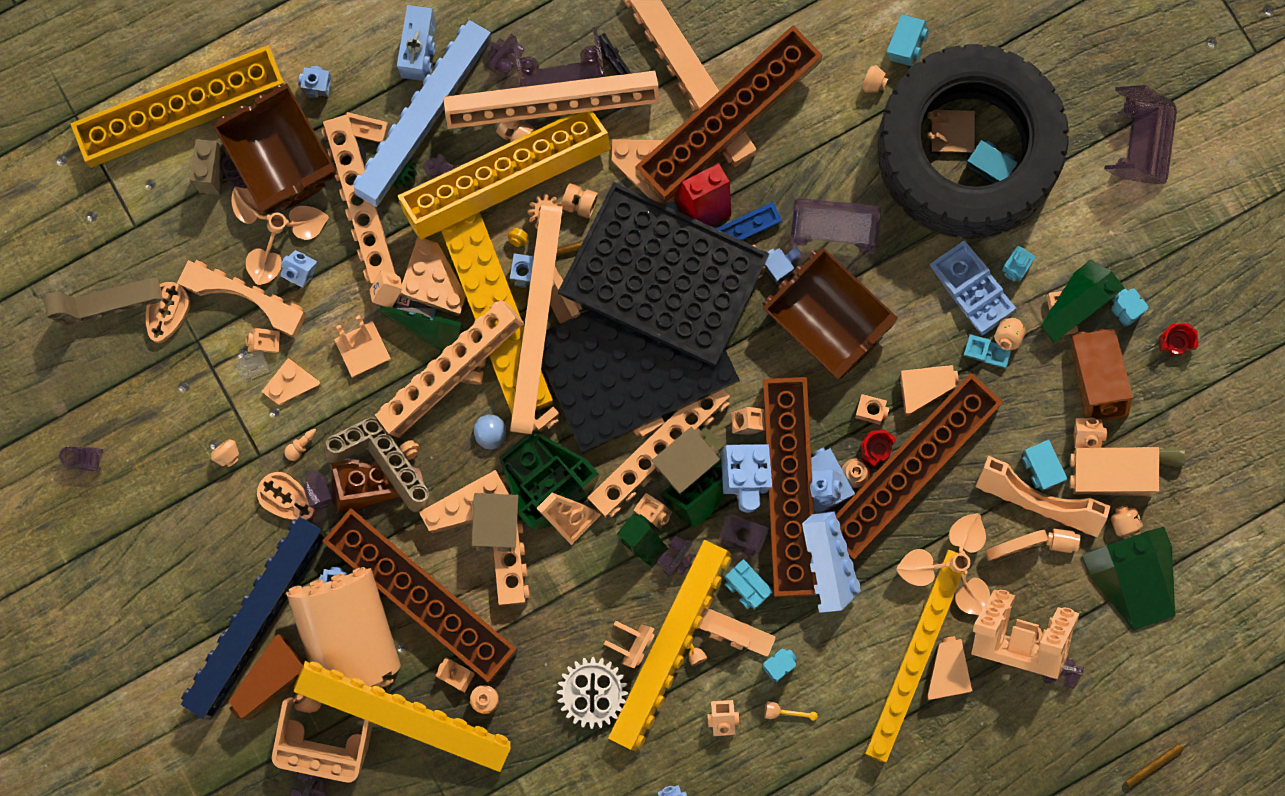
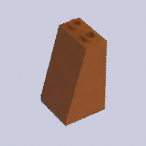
M1102 328L1096 332H1079L1072 335L1071 351L1084 417L1108 420L1129 416L1133 396L1115 328Z
M278 634L273 638L228 702L232 705L229 709L236 718L252 719L295 685L304 661L286 637Z

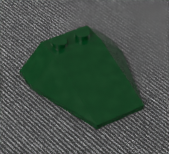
M535 431L524 436L499 457L512 495H518V514L532 531L553 526L537 509L551 493L582 504L588 499L587 497L592 493L600 477L599 473L587 459Z
M1164 526L1082 555L1091 579L1133 630L1175 616L1172 545Z

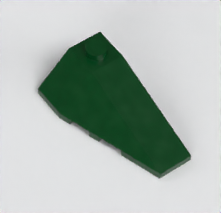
M1089 260L1072 274L1068 284L1062 290L1061 295L1048 312L1040 327L1054 343L1125 288L1111 270Z
M380 306V311L384 316L437 350H440V354H442L447 346L452 345L459 335L465 331L461 322L434 316L433 320H430L429 317L421 313L409 316L407 311Z
M721 458L714 467L681 495L672 485L661 493L662 498L679 518L693 528H696L706 520L726 495L723 494Z

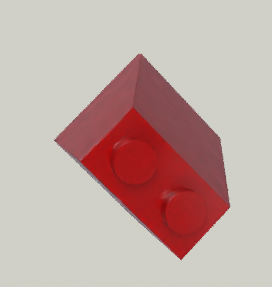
M718 163L683 181L674 197V201L681 213L704 224L713 226L731 217L730 181Z

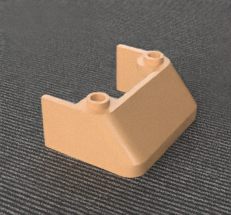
M289 697L285 699L282 703L272 753L274 765L281 769L342 782L354 781L360 774L369 747L373 723L365 720L362 734H354L349 737L345 749L303 740L305 734L303 724L290 719L294 698Z

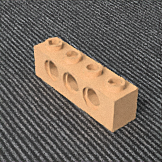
M518 517L516 548H511V552L498 551V547H493L498 603L500 607L526 604V598H530L529 586L524 585V577L528 576L527 565L522 564V555H525V544L520 542V534L523 533L522 520L518 521ZM509 555L516 557V563L513 566L505 565V559ZM510 577L518 578L519 582L515 588L507 586V580Z

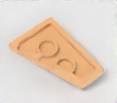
M551 493L537 507L540 513L571 545L602 515L596 509Z

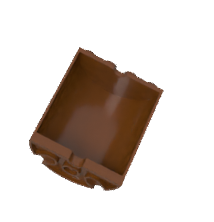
M287 83L285 85H277L269 94L256 97L253 105L249 107L242 105L235 110V113L229 116H222L216 121L217 123L213 124L259 210L264 214H271L279 207L283 211L304 202L325 188L324 182L333 180L336 175L335 167Z
M822 247L819 251L815 249L808 256L807 259L809 261L804 266L799 265L793 271L792 280L789 282L784 280L777 288L776 295L774 297L772 295L768 296L762 305L764 306L763 309L835 378L840 380L846 373H849L881 341L882 336L892 328L898 317Z

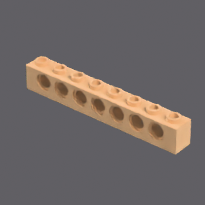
M347 114L324 121L325 128L321 130L324 140H329L331 148L327 149L330 160H335L337 167L335 168V178L337 181H341L343 187L339 191L342 201H347L348 208L345 211L348 221H353L354 229H351L354 241H359L360 249H357L361 262H365L367 268L363 270L365 279L373 284L381 270L395 274L396 271L377 208L365 200L359 206L353 205V200L357 195H355L354 186L348 185L347 180L351 176L357 177L359 174L362 175L365 167L351 120ZM343 136L346 138L343 145L335 144L338 137ZM349 156L352 158L349 165L341 164V160L344 157ZM364 216L369 217L370 221L366 226L359 225L360 218ZM370 236L376 238L374 245H365L366 238ZM374 257L382 258L379 266L371 265V260Z
M502 300L494 303L485 315L476 319L474 325L467 331L462 332L458 339L452 345L447 346L436 360L428 363L427 368L414 376L411 382L405 388L399 390L389 403L384 404L375 416L390 435L399 438L520 328L524 322L508 303ZM498 321L497 326L493 328L494 323ZM482 335L481 341L477 342L478 338ZM466 350V354L462 357L463 351ZM450 364L449 370L446 371L447 366ZM435 379L433 385L430 386L431 381ZM419 393L418 398L415 400L416 394ZM403 407V411H402V413L399 415V411H400V409Z
M723 389L679 409L587 497L588 501L605 518L608 516L614 517L621 510L619 506L625 500L628 503L636 496L635 490L640 486L645 487L652 480L651 475L656 470L660 472L651 461L658 455L654 451L657 445L668 447L675 441L670 437V433L673 430H679L683 434L691 426L695 430L697 428L700 429L702 426L707 427L714 420L712 416L718 411L722 413L730 405L728 402L730 395ZM705 400H710L713 403V407L710 410H704L701 407V403ZM694 415L698 421L694 425H689L685 421L686 417ZM645 459L649 460L651 467L647 470H642L639 467V463ZM631 474L636 478L632 485H627L623 482L626 475ZM610 490H618L620 492L619 498L616 500L609 499L608 493Z

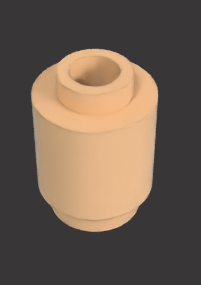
M1053 529L1052 533L1048 532L1047 537L1049 540L1046 541V545L1050 546V550L1067 553L1078 551L1080 543L1079 534H1075L1074 531Z

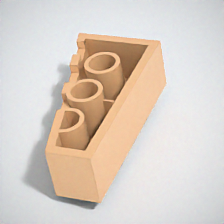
M496 470L420 511L419 513L428 530L433 534L473 523L474 493L509 494Z

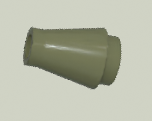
M1180 447L1159 449V463L1176 468L1184 466L1185 449H1180Z

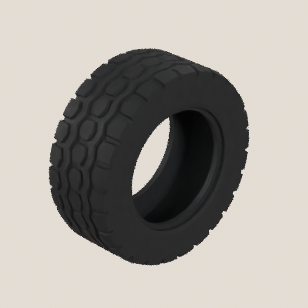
M966 44L964 47L960 45L943 49L942 52L937 51L923 58V62H917L905 73L904 77H901L892 90V94L889 96L884 109L878 134L877 155L886 188L891 191L890 195L899 207L902 206L904 208L903 211L914 221H920V225L934 232L938 230L941 231L940 234L955 238L962 236L965 239H976L980 236L985 238L1001 234V231L1007 232L1020 225L1022 221H1026L1038 210L1049 196L1061 174L1069 145V136L1067 135L1069 132L1066 114L1063 113L1065 110L1059 95L1055 94V88L1048 78L1042 76V72L1029 61L1026 63L1023 57L1011 51L1007 53L1004 52V49L987 45V47H983L982 44ZM958 99H978L997 106L1009 116L1019 132L1022 144L1020 165L1007 178L988 186L972 187L950 181L934 169L924 153L921 142V126L927 118V113L932 112L945 103Z

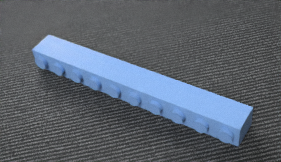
M470 20L466 25H462L457 32L458 37L454 42L451 41L445 51L446 54L443 58L440 57L437 60L433 73L426 76L423 81L424 86L420 92L416 91L414 93L409 108L405 107L403 109L398 124L392 125L388 132L389 137L386 141H382L377 148L378 153L374 158L368 160L364 173L356 177L353 183L355 195L375 207L379 205L445 109L444 97L455 94L490 43L491 32Z

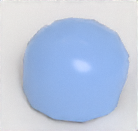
M487 414L481 416L474 424L476 442L484 449L493 450L500 447L507 437L504 421L497 415Z

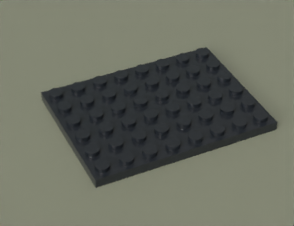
M613 182L558 290V295L715 367L770 253Z
M589 310L574 319H569L546 330L542 366L582 454L740 382L725 348L716 366L713 367L593 310Z

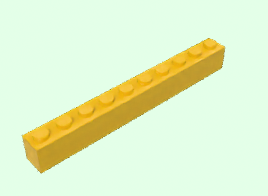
M706 540L703 541L608 739L635 752L643 746L646 738L644 734L647 728L650 729L655 721L654 714L657 708L660 709L665 697L663 695L666 689H669L673 684V674L676 668L679 669L683 663L684 651L690 648L694 639L692 635L695 629H698L702 624L703 617L701 616L704 610L708 609L712 603V593L714 589L717 590L719 588L724 569L727 570L730 566L732 558H730L731 553Z
M948 550L942 563L949 562L952 556L959 553ZM950 566L940 568L864 753L881 762L886 763L962 577V572H954Z
M305 661L295 683V693L498 772L501 771L510 751V741L503 735L490 734L485 728L480 726L472 727L460 718H449L442 711L426 709V706L419 702L411 703L406 701L401 695L388 694L378 686L370 687L358 678L350 679L343 676L337 670L329 671L317 662L311 661L309 663Z

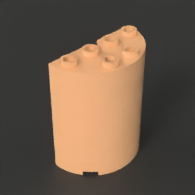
M358 568L352 574L345 576L343 573L331 577L332 581L323 583V580H316L311 582L310 586L290 588L286 595L309 663L311 661L317 662L324 669L329 671L337 670L343 676L350 679L358 678L368 686L383 681L382 676L393 675L399 670L401 664L371 568Z

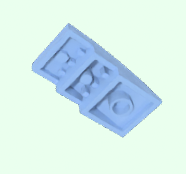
M965 240L930 263V267L982 336L999 325L1002 320L1008 319L1017 312V308L1004 294L1002 287L990 274V270Z

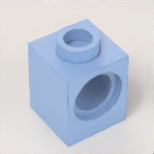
M514 254L510 280L511 283H514V286L520 288H527V285L530 286L534 256ZM522 267L529 270L525 276L517 274L518 270Z

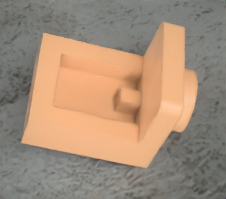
M552 407L538 420L534 418L533 431L537 428L541 433L545 428L551 429L559 422L557 419L560 417L558 411Z
M447 657L439 665L438 672L436 673L437 678L464 693L475 675L474 672Z

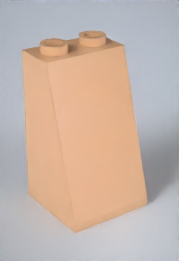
M1159 447L1076 448L1073 454H1070L1069 463L1070 467H1073V475H1070L1069 487L1073 488V494L1152 497L1159 492Z

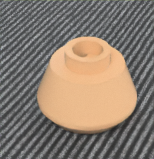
M877 65L871 66L865 77L862 87L865 93H879L880 90L884 91L887 85L886 73Z
M230 439L223 442L211 453V460L221 466H232L238 461L239 451L236 442Z
M850 459L842 466V471L852 488L862 487L870 479V468L861 459Z
M298 693L293 701L295 709L305 713L316 712L322 705L321 702Z

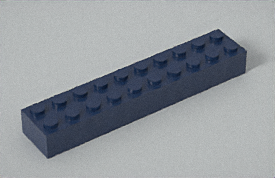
M300 516L289 525L288 530L290 532L287 537H283L277 544L276 549L278 551L275 556H271L264 566L266 570L263 575L257 576L253 583L254 589L251 594L245 595L241 602L242 608L239 613L235 612L229 621V624H231L227 632L223 631L217 640V643H219L215 651L211 650L205 659L207 662L203 670L199 669L193 678L195 681L191 689L187 688L181 697L183 700L181 705L202 719L212 720L288 599L286 592H289L290 588L296 586L322 545V541L328 535Z

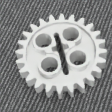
M592 657L591 663H588L583 658V665L575 661L576 668L572 669L568 666L570 674H562L566 680L565 682H558L563 687V690L557 691V694L563 695V698L559 699L558 703H565L561 711L568 710L569 713L566 717L574 716V724L581 720L583 728L587 722L590 724L591 729L594 728L595 723H598L599 727L602 728V721H606L610 725L609 718L611 716L618 719L615 712L622 711L620 704H625L626 702L622 699V696L628 695V692L622 691V688L626 687L627 683L620 682L624 675H616L619 668L610 669L612 662L605 666L603 658L600 659L599 663H596L594 657ZM592 673L595 674L594 688L596 691H599V694L594 696L593 713L590 712L591 697L587 695V691L591 690ZM579 676H585L588 679V684L583 688L576 685V679ZM602 676H607L610 679V684L606 688L598 686V679ZM585 698L588 704L584 710L576 708L575 703L577 699ZM601 698L609 700L610 705L608 709L600 710L597 703Z

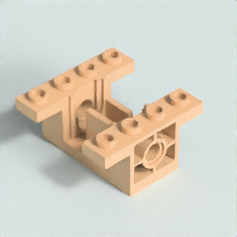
M994 590L974 624L973 632L976 634L971 654L1058 679L1067 661L1071 638L1078 622L1079 613L1074 612L1070 608L1058 607L1053 618L1049 620L1047 630L1044 629L1040 645L1035 644L1039 625L1017 619L1016 625L1012 628L1011 637L1006 636L1015 595L1010 594L1006 590Z

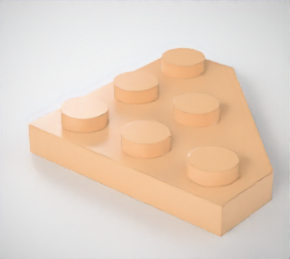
M612 139V163L648 198L661 204L675 202L674 194L664 203L639 177L635 168L639 162L664 140Z
M417 237L402 281L403 290L399 296L459 317L466 297L462 286L439 244L425 238L420 240Z

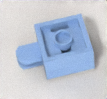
M769 444L726 445L720 451L723 494H738L740 510L746 513L753 512L760 505L759 493H767L772 488Z

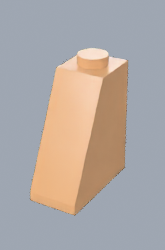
M953 365L900 372L905 417L916 413L954 390L955 384L959 383L958 372L953 370Z
M955 636L943 638V643H939L937 646L926 695L927 701L972 692L962 640H956Z

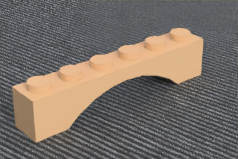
M188 260L177 282L184 289L199 296L210 293H229L247 298L266 313L272 326L277 331L296 339L306 318L305 313L302 312V307L293 303L290 306L284 304L282 298L273 294L271 297L264 295L265 291L256 286H253L252 289L244 286V281L236 277L231 280L226 277V273L218 269H214L213 272L207 269L206 264L198 260L195 263Z
M990 456L987 457L975 486L986 493L1001 497L1005 501L1013 502L1025 509L1042 514L1046 518L1054 519L1066 526H1071L1097 538L1110 510L1109 505L1092 498L1061 499L1043 494L1024 483L1013 472L1009 464Z

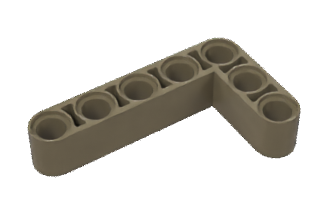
M149 278L77 298L62 292H52L45 294L43 299L47 318L64 325H74L158 303L163 300L159 279Z
M367 418L327 439L324 458L328 462H340L367 448L407 507L414 512H420L425 508L429 496L428 489L378 419ZM330 448H336L338 451H333ZM414 497H420L422 500H417Z

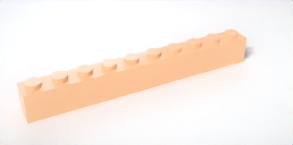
M623 0L628 8L632 7L634 10L633 16L639 25L643 24L646 31L644 33L650 42L654 41L657 46L655 50L660 59L664 58L668 63L666 67L671 76H676L679 80L677 84L681 92L688 94L690 98L689 104L694 111L699 110L719 90L661 0ZM743 132L723 150L722 155L728 164L732 163L735 168L755 156L757 149L746 132Z
M655 71L444 97L448 129L660 103Z

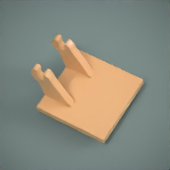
M933 110L927 113V118L932 121V133H927V139L931 140V152H974L975 111Z
M360 315L356 317L360 328L345 334L341 325H338L336 327L340 337L334 339L352 378L391 360L374 322L371 321L364 324Z
M615 621L614 625L636 636V639L629 652L606 640L604 645L625 655L621 664L635 668L644 657L642 652L645 646H649L654 638V634H652L654 628L640 625L638 631H635Z

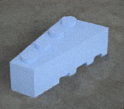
M835 512L812 514L802 525L807 551L812 552L810 567L811 572L816 573L817 584L814 585L815 593L820 594L821 604H818L819 613L841 611L861 592L860 583L856 578L853 562L849 557L847 544L843 539L840 523L836 518Z

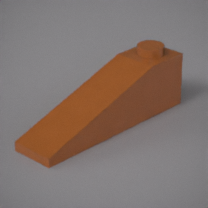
M353 459L330 463L332 491L337 512L349 511L350 508L357 510L400 497L378 463H360L359 460ZM413 468L423 482L420 468Z

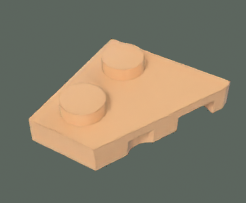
M288 358L263 389L262 393L280 406L289 402L294 397L297 398L303 395L304 392L319 387L321 382Z

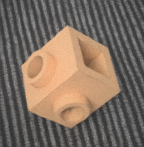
M1075 418L1073 432L1075 448H1101L1102 441H1106L1107 429L1103 428L1102 419Z
M733 700L711 702L712 714H708V727H713V736L736 735L735 726L739 725V713L734 712Z

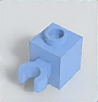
M797 247L784 255L780 248L776 251L771 249L767 252L770 254L764 265L765 270L776 285L793 273L795 268L791 263L799 259L802 254Z

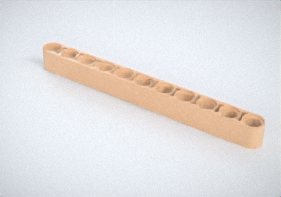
M541 203L510 428L512 432L532 434L563 206Z

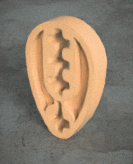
M174 282L161 283L163 300L146 306L148 335L156 343H163L180 328L190 310L191 302L187 291ZM175 288L178 294L177 296H172V301L174 302V305H170L168 307V310L171 312L170 316L166 315L165 318H163L161 311H165L167 309V305L164 302L165 300L169 301L171 298V295L168 294V291H173V289ZM161 327V331L164 333L156 338L154 330H159Z
M282 472L270 473L259 483L257 497L262 507L267 511L288 520H297L300 516L309 521L314 517L315 508L311 498L305 489L288 474ZM274 482L273 487L275 489L283 488L281 492L286 496L292 494L290 496L292 502H286L284 505L283 498L280 496L274 498L276 494L271 490L265 492L267 489L265 484ZM298 504L304 508L308 505L309 515L304 514L301 516L302 512L296 505Z
M1040 530L985 550L988 561L1037 546L1049 539L1046 531Z

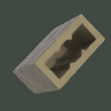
M200 139L195 141L190 182L199 193L221 195L226 153L217 141Z
M692 426L651 460L679 495L720 461L718 458L720 455L719 451L712 444L708 446L704 441L705 435L699 428L694 430Z
M474 493L472 546H476V550L489 551V547H498V551L511 552V548H516L518 495Z

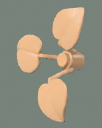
M235 187L233 189L232 208L235 216L241 222L252 224L257 217L268 220L267 227L272 233L266 251L254 249L248 254L245 265L248 274L255 284L263 285L269 283L280 272L282 263L281 257L278 254L270 253L275 235L282 232L285 225H287L288 227H293V234L297 238L311 240L321 232L328 220V215L310 206H298L290 211L289 219L291 223H289L281 213H274L271 216L269 214L267 216L261 215L263 213L259 210L248 188Z
M976 513L964 516L952 525L949 531V541L952 545L959 546V554L952 556L949 562L932 565L933 558L931 554L925 550L916 549L906 554L897 566L898 574L912 585L925 586L930 584L935 578L933 569L950 566L954 572H962V583L964 586L959 587L955 592L956 605L965 613L980 615L990 598V592L986 583L975 577L970 579L968 583L966 582L970 558L963 549L973 553L984 546L986 533L981 515Z

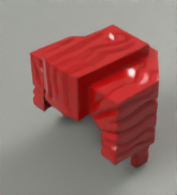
M1172 323L1159 337L1160 351H1170L1172 356L1184 355L1186 350H1196L1199 347L1198 331L1189 323Z
M886 430L870 431L861 443L862 460L872 468L879 461L885 462L891 455L892 450L890 447L895 443L896 438Z

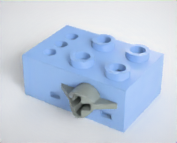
M407 5L397 61V68L401 78L424 81L428 74L431 75L432 63H430V57L435 54L436 43L433 41L437 22L432 8Z

